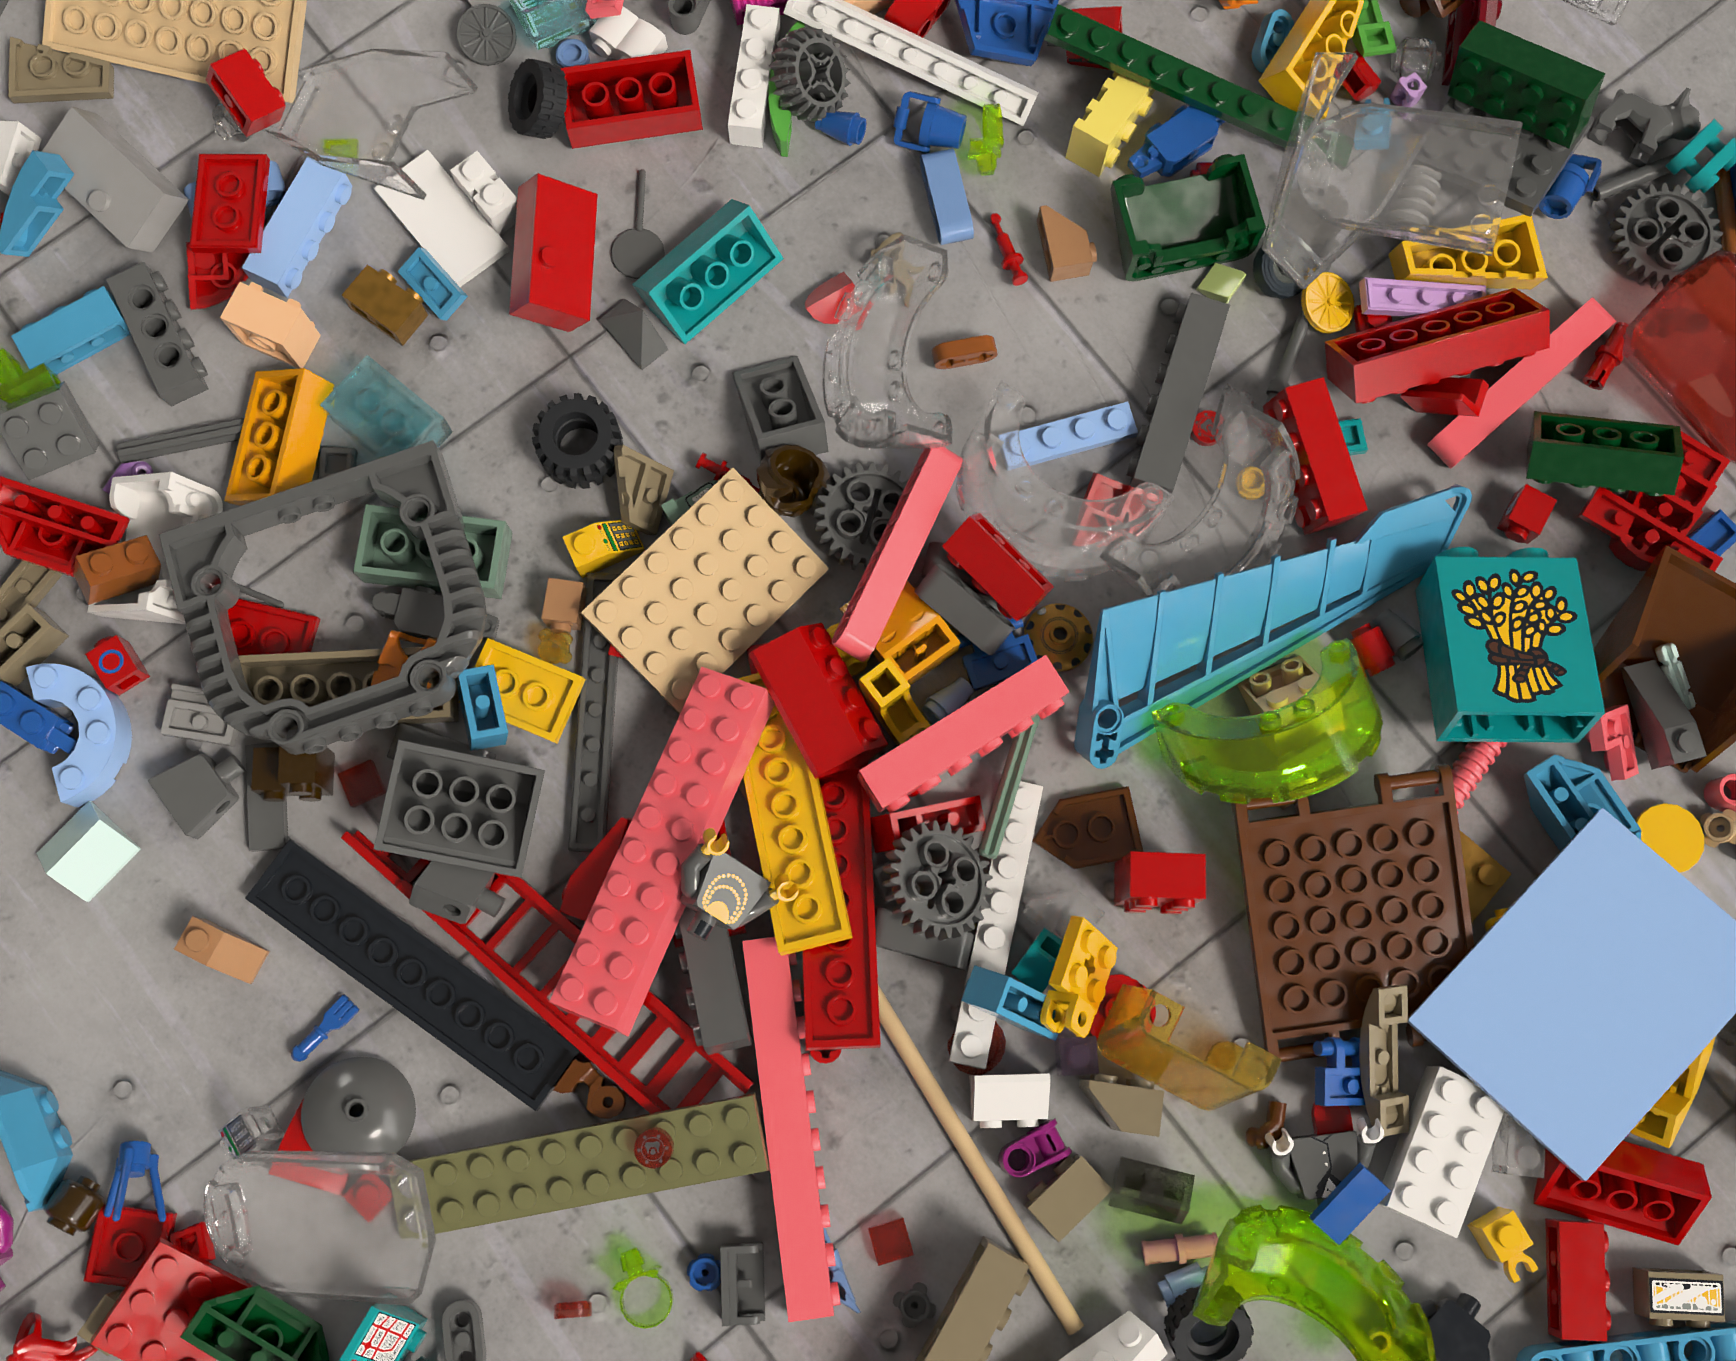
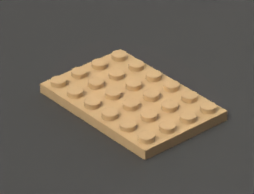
M732 468L581 612V615L680 715L701 667L723 674L829 568L789 525L769 507L766 501L761 498L750 484Z

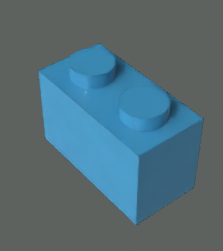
M494 664L465 669L457 677L456 686L470 751L506 745L508 729Z

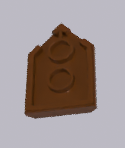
M1129 786L1059 799L1032 842L1072 869L1116 862L1130 851L1143 852Z

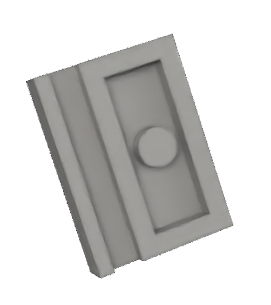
M172 683L171 689L173 691L171 699H168L160 734L235 747L238 730L228 725L214 712L202 688Z

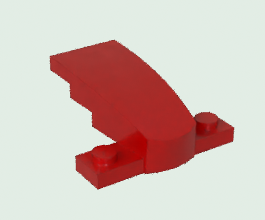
M1682 431L1684 459L1675 495L1650 496L1644 492L1630 491L1627 499L1624 500L1604 487H1596L1578 515L1580 519L1611 536L1608 547L1613 554L1625 565L1639 571H1647L1658 553L1666 545L1714 572L1723 560L1722 557L1688 538L1686 535L1702 515L1703 511L1701 510L1717 488L1715 484L1729 464L1730 459Z

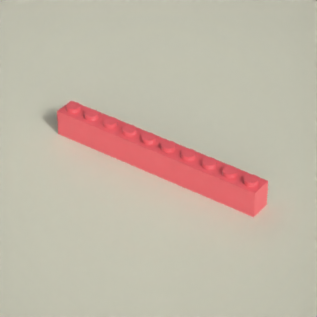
M775 937L745 940L742 943L788 1322L834 1316V1306L841 1305L838 1281L830 1282L829 1267L836 1266L833 1242L825 1243L824 1228L831 1227L828 1204L821 1205L819 1189H826L823 1166H816L814 1151H820L821 1145L818 1128L811 1129L809 1113H816L814 1091H806L804 1077L811 1075L809 1053H801L800 1039L805 1038L804 1016L797 1017L795 1002L802 1001L799 979L792 980L791 966L797 965L796 952L781 956L778 953Z

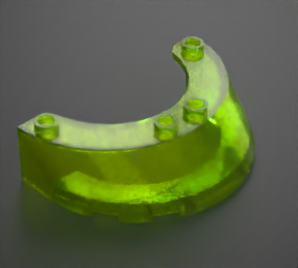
M1348 638L1333 641L1320 651L1322 671L1318 681L1304 696L1282 708L1252 716L1225 717L1207 714L1192 708L1190 705L1174 702L1151 712L1162 758L1175 776L1188 788L1201 795L1207 791L1219 795L1221 801L1238 804H1249L1251 798L1272 797L1273 803L1291 801L1322 792L1341 783L1359 770L1358 764L1366 756L1372 757L1378 749L1382 740L1381 729L1383 719L1358 653Z
M1261 1204L1244 1208L1237 1216L1229 1219L1224 1226L1196 1295L1192 1316L1201 1319L1207 1324L1225 1326L1231 1320L1234 1311L1241 1305L1251 1301H1273L1296 1308L1323 1324L1342 1341L1357 1361H1436L1432 1332L1420 1304L1411 1303L1402 1290L1405 1282L1385 1260L1377 1263L1370 1255L1360 1248L1363 1242L1351 1233L1338 1245L1309 1218L1310 1212L1284 1205H1279L1276 1210L1264 1209Z

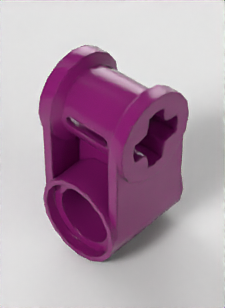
M1056 1118L1032 1128L1025 1135L1001 1148L998 1162L1003 1172L1014 1177H1024L1072 1153L1071 1148L1065 1146L1056 1128L1058 1124ZM1014 1149L1022 1150L1026 1158L1024 1166L1019 1170H1013L1008 1163V1156Z

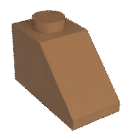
M1040 206L1037 226L1050 282L1089 276L1093 262L1097 261V253L1094 242H1089L1087 231L1049 206Z
M195 916L191 917L174 950L205 966L249 984L253 983L270 952L207 919Z

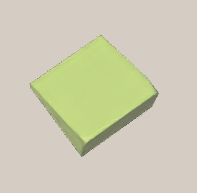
M1215 263L1196 290L1210 299L1228 303L1243 283L1247 274L1241 270Z

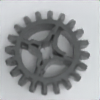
M812 27L799 28L785 34V38L777 42L778 48L771 52L775 60L769 65L774 71V76L769 80L775 82L776 85L773 94L780 95L779 106L787 107L791 115L797 116L798 120L820 121L826 117L827 112L835 113V111L843 107L842 100L848 97L844 89L851 84L846 79V73L850 70L844 65V60L847 56L839 53L841 44L833 43L832 34H824L823 29H813Z

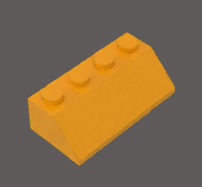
M305 368L256 371L224 499L225 502L242 506L312 482L328 410L331 405L334 389L333 383Z

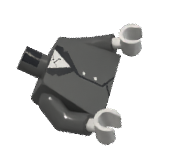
M1359 1118L1357 1120V1127L1360 1131L1358 1136L1356 1131L1348 1130L1322 1135L1310 1134L1290 1137L1285 1128H1282V1137L1275 1141L1269 1132L1265 1135V1139L1271 1147L1273 1173L1289 1192L1296 1194L1298 1198L1304 1200L1317 1199V1205L1319 1206L1360 1162L1367 1169L1369 1168L1375 1145L1384 1136L1383 1127L1379 1119L1376 1118L1375 1125L1367 1129L1365 1119Z

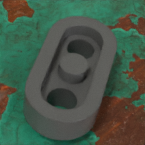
M459 1299L451 1303L442 1315L445 1361H462L463 1351H470L474 1357L473 1361H486L484 1327L480 1307L469 1299ZM459 1312H466L469 1315L468 1325H461L458 1322Z

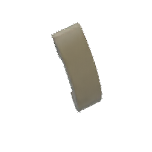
M1404 984L1373 988L1365 1008L1360 1034L1359 1059L1365 1105L1372 1127L1375 1125V1119H1379L1384 1130L1383 1137L1409 1132V1095L1399 1092L1398 1024L1408 1022L1407 985Z

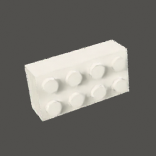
M1426 1066L1409 1111V1132L1400 1134L1383 1179V1183L1391 1191L1378 1205L1441 1234L1458 1238L1504 1110L1470 1079L1441 1066Z

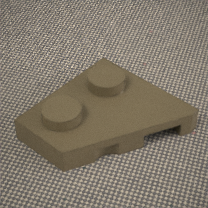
M617 445L613 451L621 521L623 524L647 535H657L663 513L661 505L666 502L674 470L625 445Z

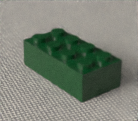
M1479 20L1459 46L1447 95L1569 149L1589 122L1606 73Z
M1534 411L1527 445L1526 479H1533L1542 484H1550L1552 482L1569 483L1577 488H1587L1589 486L1604 487L1613 492H1624L1626 490L1640 491L1650 496L1675 495L1684 459L1680 426Z

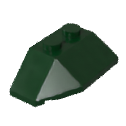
M258 1285L203 1301L180 1335V1338L217 1361H330L322 1325Z

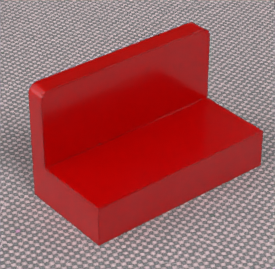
M1447 377L1440 379L1436 384L1419 385L1417 390H1407L1401 393L1400 397L1419 413L1479 417L1489 384L1484 379Z

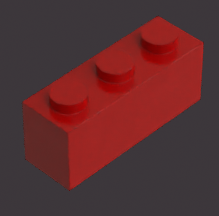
M981 513L969 516L942 545L948 552L947 558L959 569L964 568L973 577L971 580L973 585L984 594L989 593L998 602L996 604L998 610L1005 617L1013 618L1016 622L1025 618L1054 588Z
M1545 1218L1548 1334L1566 1340L1607 1342V1331L1611 1328V1315L1608 1308H1606V1292L1610 1288V1276L1605 1269V1253L1609 1249V1238L1604 1230V1223L1589 1220Z

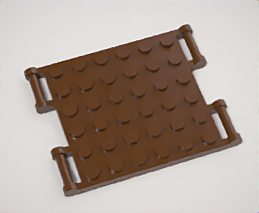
M1448 764L1436 765L1433 770L1391 776L1387 772L1374 774V788L1378 796V803L1310 812L1308 793L1304 784L1294 785L1292 790L1257 795L1231 794L1230 802L1236 829L1264 1041L1263 1052L1268 1068L1278 1067L1280 1062L1321 1057L1314 1054V1043L1278 1048V1040L1322 1033L1325 1034V1038L1339 1037V1031L1361 1028L1365 1008L1373 988L1399 984L1407 985L1409 1018L1474 947L1453 775ZM1431 784L1438 785L1439 794L1393 800L1392 790ZM1290 804L1295 806L1296 814L1248 820V810ZM1407 1022L1406 1036L1411 1047L1423 1046L1424 1041L1427 1040Z

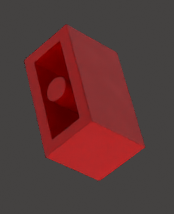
M245 48L210 64L206 82L246 137L281 120L286 107L283 95L276 87H272L265 77L264 70L259 61L255 58L252 59Z

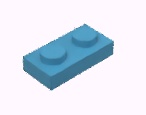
M418 247L397 271L441 320L447 321L468 297L424 248Z

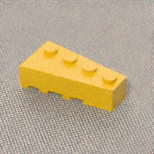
M1527 215L1402 241L1389 253L1394 278L1397 280L1485 285L1486 288L1495 289L1516 288L1531 290L1548 278L1532 216L1529 217Z

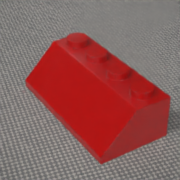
M822 622L797 627L749 653L753 664L815 779L863 765L889 745L880 726L868 708L863 695L850 675L846 664L836 647L832 645L831 637Z
M1622 1141L1587 1181H1581L1544 1147L1533 1199L1534 1204L1604 1223L1605 1225L1679 1246L1711 1200L1712 1195L1704 1164Z

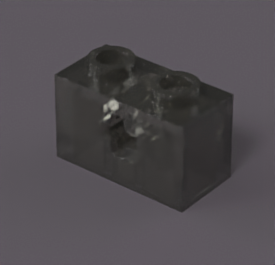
M1121 1157L1115 1169L1112 1183L1113 1190L1110 1194L1108 1206L1182 1225L1189 1213L1195 1175Z

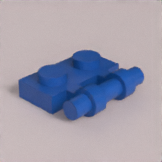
M1007 618L1015 629L1024 627L1022 619L1016 622L1013 618ZM1011 632L993 655L982 651L962 633L956 635L960 641L959 649L970 645L974 652L962 656L961 659L974 691L1003 682L1038 660L1028 634L1015 638L1013 632Z
M1327 1037L1324 1041L1314 1042V1054L1327 1058V1067H1315V1105H1365L1359 1059L1360 1037H1352L1349 1041H1343L1339 1037ZM1345 1056L1352 1058V1066L1345 1067Z

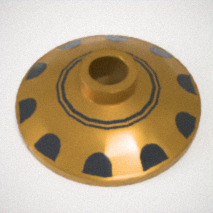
M1055 603L1039 608L1031 615L1024 629V635H1029L1037 659L1046 655L1057 672L1069 671L1079 666L1087 658L1093 645V631L1088 619L1078 609L1067 604ZM1061 629L1066 633V638L1058 640L1054 637L1053 632Z

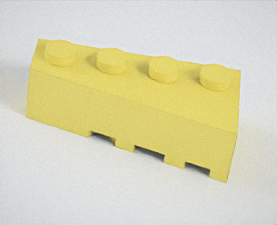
M1117 72L1113 73V77L1116 78L1115 80L1107 78L1102 85L1097 99H1092L1086 107L1083 119L1078 118L1073 125L1065 157L1100 177L1105 167L1110 169L1113 167L1121 152L1118 150V147L1122 141L1129 142L1137 128L1134 122L1139 115L1142 117L1146 116L1154 101L1151 96L1155 89Z

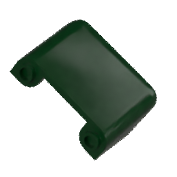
M1224 154L1214 159L1206 174L1145 186L1143 179L1135 177L1133 174L1123 175L1112 181L1110 191L1122 267L1127 281H1141L1213 266L1215 263L1223 264L1243 259L1255 251L1266 229L1245 154L1236 156Z

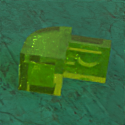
M4 348L0 350V383L2 384L0 386V399L5 403H13L61 383L58 375L44 363L24 373L16 358Z

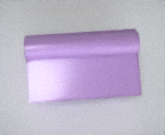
M1414 72L1406 78L1400 77L1390 95V99L1401 113L1407 114L1410 108L1418 103L1427 86L1418 74ZM1414 82L1418 83L1417 90H1411L1415 86Z

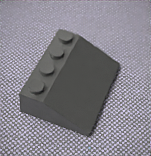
M398 740L374 849L522 878L545 770Z

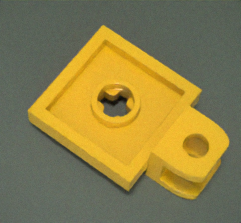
M1071 915L1048 983L1057 991H1047L1040 1015L1041 1024L1051 1032L1060 1034L1064 1027H1066L1077 1037L1085 1038L1089 1033L1100 1002L1105 996V986L1111 968L1115 965L1118 949L1084 917ZM1054 1009H1055L1056 1014H1055V1018H1054V1020H1053L1052 1015H1053V1011H1054ZM1081 1016V1021L1078 1024V1017Z

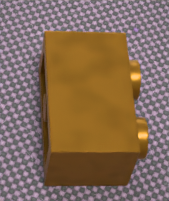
M367 264L344 291L342 297L351 310L403 346L428 316L422 305L424 300L411 288L407 287L406 290H403L397 286V280L384 269H380L378 272Z

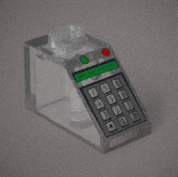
M270 1106L246 1107L218 1130L222 1137L220 1146L228 1159H234L235 1163L251 1160L281 1142L285 1135Z

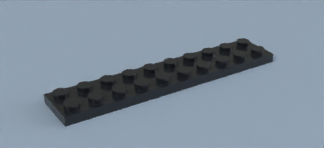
M290 839L245 897L246 900L534 1111L540 1109L573 1060L580 1053L573 1044L556 1030L294 840Z

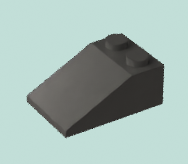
M798 356L732 372L760 463L765 457V450L780 445H799L812 451L815 455L829 452L825 421Z

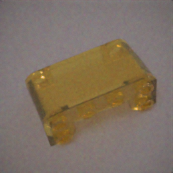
M1125 984L1122 985L1098 1036V1049L1106 1059L1147 1081L1155 1082L1154 1084L1206 1111L1218 1109L1265 1089L1272 1082L1282 1059L1251 1042H1247L1245 1047L1242 1048L1228 1041H1220L1214 1044L1203 1061L1169 1042L1185 1008L1184 1006L1152 989ZM1162 1004L1167 1008L1169 1017L1164 1025L1157 1027L1150 1020V1012L1155 1005Z

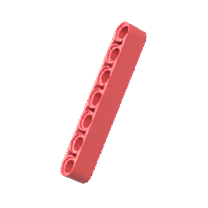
M1592 297L1550 334V348L1537 351L1533 356L1524 357L1487 390L1479 417L1457 416L1427 446L1452 469L1617 321Z
M932 440L921 453L832 638V645L861 662L866 661L876 647L961 467L962 457L938 442Z

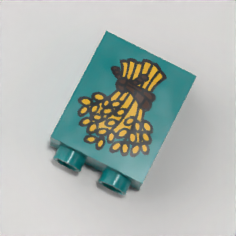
M1455 547L1447 549L1434 557L1415 592L1422 641L1424 643L1423 650L1436 741L1579 743L1605 714L1577 558H1549L1546 550L1534 547L1516 550L1507 557H1479V552L1474 548Z

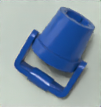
M913 91L906 92L902 97L901 106H897L893 124V127L896 128L894 142L898 146L927 153L930 152V146L959 149L965 132L967 116L939 106L941 98ZM910 98L928 102L921 122L919 144L902 140L903 131L906 129L910 112L908 108Z
M1573 154L1539 204L1541 212L1553 219L1567 218L1586 191L1593 192L1601 173L1602 161L1598 158ZM1584 169L1593 170L1590 179Z

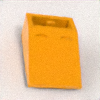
M906 581L872 653L880 663L889 657L911 686L958 652L960 641L942 617L915 593V588ZM849 602L840 608L843 614L845 613Z

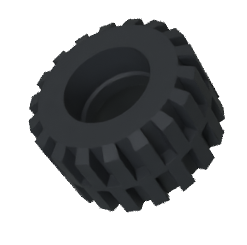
M574 393V399H568L567 395L560 396L561 402L555 404L552 400L547 404L548 411L544 412L541 410L537 416L540 424L534 423L532 429L535 437H532L535 452L546 473L549 476L552 475L557 483L562 484L565 481L569 488L576 489L577 483H580L582 488L586 489L590 488V482L596 481L598 486L604 483L602 477L605 474L611 477L615 473L613 468L615 465L613 450L617 445H624L616 417L613 412L609 411L608 406L603 401L598 404L596 397L589 395L587 400H584L582 394ZM586 428L598 434L594 446L583 454L569 455L560 450L562 439L572 430Z

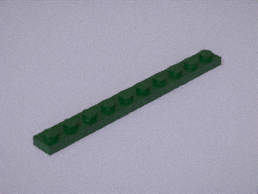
M1057 4L1053 10L1043 40L1341 173L1347 168L1355 138Z

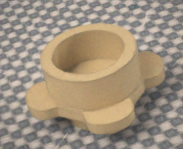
M1726 809L1723 813H1705L1701 816L1700 824L1704 826L1706 834L1704 842L1706 845L1715 848L1720 843L1730 842L1736 844L1735 811ZM1723 825L1725 829L1719 832L1717 827Z

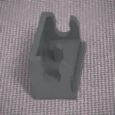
M763 1242L722 1244L720 1247L722 1327L760 1324V1321H765Z

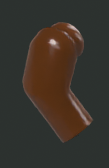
M1268 1101L1266 1122L1259 1128L1249 1127L1246 1131L1245 1139L1250 1147H1257L1258 1150L1268 1149L1270 1146L1265 1139V1135L1269 1132L1275 1141L1282 1137L1281 1129L1285 1125L1287 1104Z

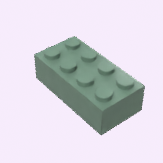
M366 504L353 572L364 583L415 589V586H423L441 592L426 540L417 539L412 535L400 518L399 508ZM428 513L421 514L416 519V522L424 520ZM462 516L465 525L464 531L484 597L502 599L513 533L506 521Z

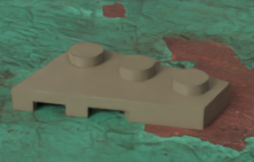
M10 37L8 97L14 104L113 99L114 67L109 61L74 52L66 54L54 51L50 46L42 44L35 46L24 43L21 39Z

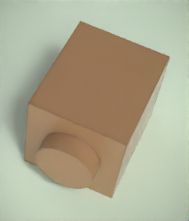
M548 578L541 619L547 627H550V631L559 634H571V630L581 631L583 623L581 612L585 609L587 589L583 582Z

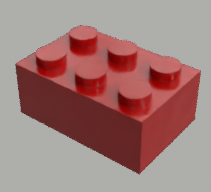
M1130 851L1114 863V906H1124L1125 913H1146V910H1152V907H1160V914H1182L1183 911L1195 908L1196 903L1206 899V854Z

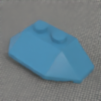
M1553 755L1523 774L1531 810L1560 852L1601 808H1604L1641 840V828L1599 768L1565 759L1559 755Z
M0 1070V1139L19 1189L25 1199L24 1202L28 1212L44 1210L46 1203L63 1180L73 1157L70 1148L72 1138L68 1129L61 1125L57 1114L59 1110L58 1101L55 1095L48 1091L46 1086Z

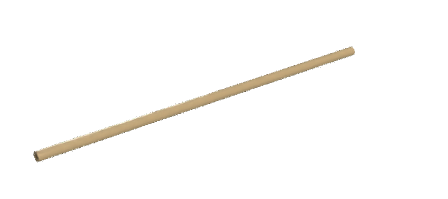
M742 778L738 788L748 803L744 778ZM878 985L879 1019L882 1027L1020 1256L1029 1266V1271L1067 1334L1072 1335L1084 1327L1083 1322Z

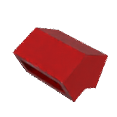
M1358 50L1350 55L1347 54L1344 64L1338 67L1336 77L1354 100L1359 102L1376 92L1381 83L1380 78Z

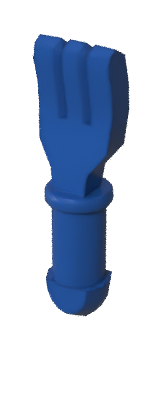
M345 994L342 995L324 1014L323 1021L319 1027L315 1025L313 1027L314 1030L298 1045L293 1047L291 1052L292 1059L296 1062L307 1059L308 1055L324 1039H328L327 1034L329 1032L341 1029L360 1009Z

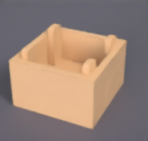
M239 282L220 316L221 320L241 344L298 369L304 368L321 336L315 328L314 322L310 321L301 309V304L293 299H288L287 302L264 293L262 286L251 282L249 286Z

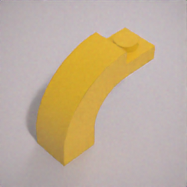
M889 657L859 679V686L866 701L897 746L931 726L914 703L909 692L910 684Z

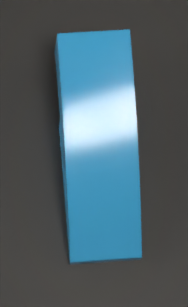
M32 150L22 166L5 207L0 229L1 254L29 257L64 210L57 198L70 182L74 173L60 155Z

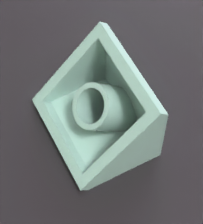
M88 801L36 854L48 876L86 902H89L141 848L92 801Z

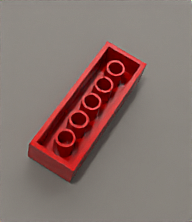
M1511 288L1325 341L1327 379L1356 404L1373 402L1377 397L1404 393L1409 388L1419 385L1436 384L1440 379L1450 376L1467 375L1472 370L1485 366H1499L1504 361L1516 357H1530L1535 355L1537 351L1550 348V310L1518 289Z

